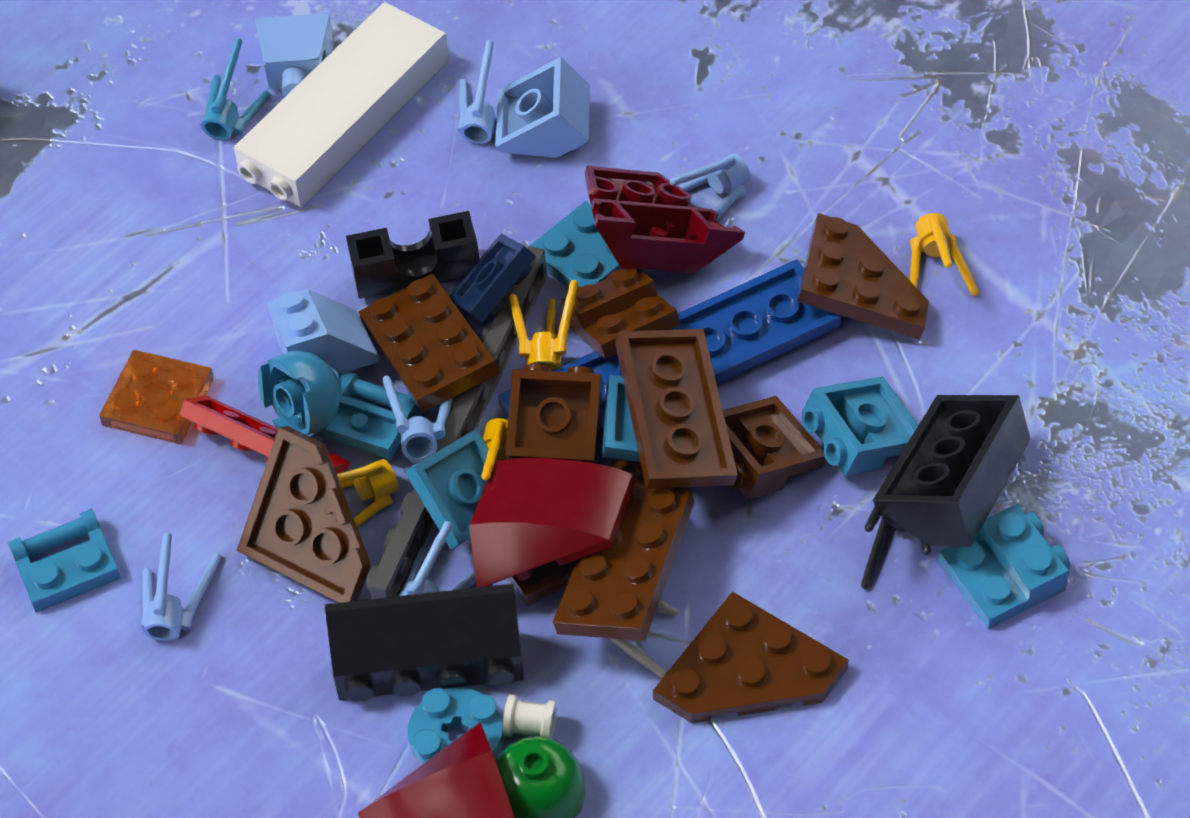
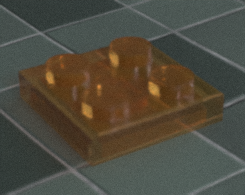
M133 349L99 414L102 426L182 445L192 424V421L179 416L184 399L206 396L214 380L212 368Z

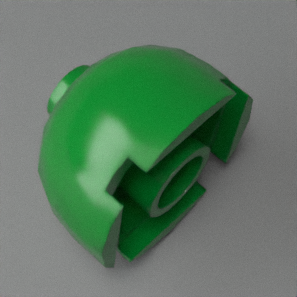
M539 736L523 738L506 747L495 760L515 818H572L573 815L576 818L581 812L586 795L583 771L572 751L557 740Z

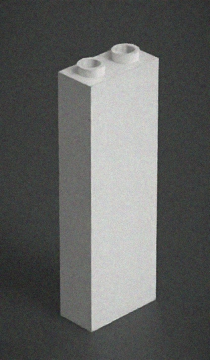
M383 2L233 147L239 174L247 182L257 183L270 190L278 199L282 201L288 200L301 208L449 61L446 33Z

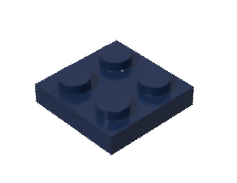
M501 233L449 297L458 307L482 323L486 317H493L502 308L505 302L504 296L514 284L518 285L525 280L531 272V263L537 256L524 245Z

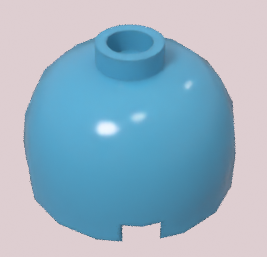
M295 350L267 360L268 363L262 365L258 371V387L264 407L272 405L279 417L272 420L276 428L289 426L308 436H313L327 428L337 415L340 407L341 380L337 371L323 359L307 351Z

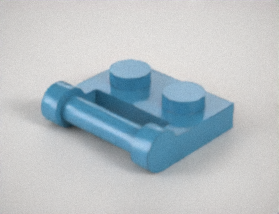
M352 372L342 373L340 375L341 397L339 411L331 424L315 435L391 460L401 443V434L397 431L393 411L353 399L354 396L391 407L385 387L360 380V376ZM396 391L405 418L409 420L412 417L421 416L422 412L411 395Z
M93 509L81 512V518L23 541L21 537L8 541L35 612L121 578ZM88 534L90 538L89 541L31 563L29 560L30 556Z

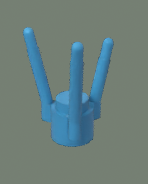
M236 38L221 84L220 75L216 74L213 76L206 112L201 122L202 130L208 136L217 140H227L231 137L232 133L241 135L246 123L270 97V92L264 91L241 117H239L237 112V105L231 100L226 99L242 46L241 38Z

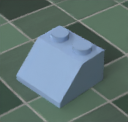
M559 57L499 89L495 148L505 153L558 158L589 142L590 84L562 57Z
M309 289L299 292H288L279 298L267 301L277 342L283 354L295 350L313 353L333 367L338 375L379 362L378 354L355 309Z

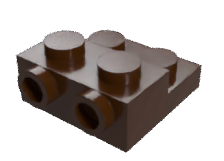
M635 268L615 270L608 275L607 279L601 282L578 287L570 322V328L604 359L618 354L615 344L618 331L670 330L681 325L677 310L658 295L654 280L641 269ZM566 297L562 299L563 305L565 304Z
M540 364L525 365L524 370L513 369L506 458H551L596 464L598 425L600 426L603 394L601 374H594L593 369L580 366L570 367L568 372L551 371L550 367Z
M777 396L723 410L738 474L735 484L728 486L733 490L740 489L747 499L782 490L788 477L822 467L826 459L824 451Z

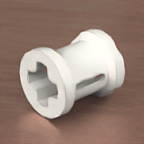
M509 694L503 716V736L511 737L513 733L552 739L557 715V701L548 700L546 704L518 700L517 695Z

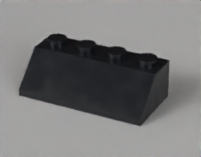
M937 395L873 499L875 508L879 509L927 545L949 546L951 548L971 547L1031 439L1019 395Z
M513 584L325 604L333 678L339 700L366 701L373 696L391 694L412 696L419 691H427L434 688L444 690L452 687L465 688L466 686L481 684L503 686L512 681L524 680Z

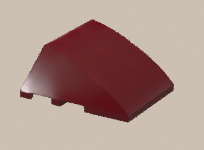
M596 166L586 167V188L595 227L621 268L695 274L744 238L745 231L737 226L730 228L718 223L719 214L707 208H696L690 203L691 194L678 185L672 186L670 180L658 172Z
M517 458L495 461L490 479L485 485L469 524L476 588L493 586L494 583L514 575L517 576L519 581L531 577L535 567L554 560L561 566L613 546L636 481L634 476L617 468L575 460Z
M481 721L358 812L359 818H515Z

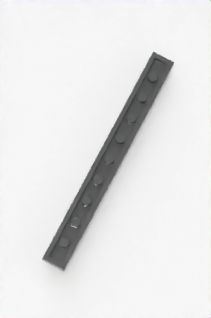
M528 247L537 256L531 263V272L524 281L518 285L514 284L504 296L505 302L496 313L493 323L487 324L483 330L481 342L494 358L500 373L453 398L450 414L445 424L446 435L444 438L437 440L436 452L478 428L518 341L509 296L511 294L517 295L524 324H526L548 276L544 249ZM415 488L413 493L408 492L403 499L400 511L401 518L396 529L391 528L386 535L383 547L384 554L379 565L374 564L368 573L366 589L370 591L371 599L399 595L418 551L423 547L434 523Z

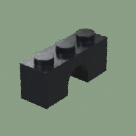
M469 211L428 219V234L421 241L411 245L393 243L389 238L387 227L347 235L346 241L358 298L362 299L399 291L409 286L413 281L423 279L431 274L436 277L438 282L465 277L479 260L477 238Z

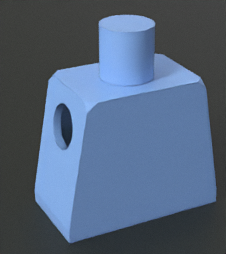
M329 13L255 18L268 86L273 90L282 89V95L286 97L332 53L334 38Z

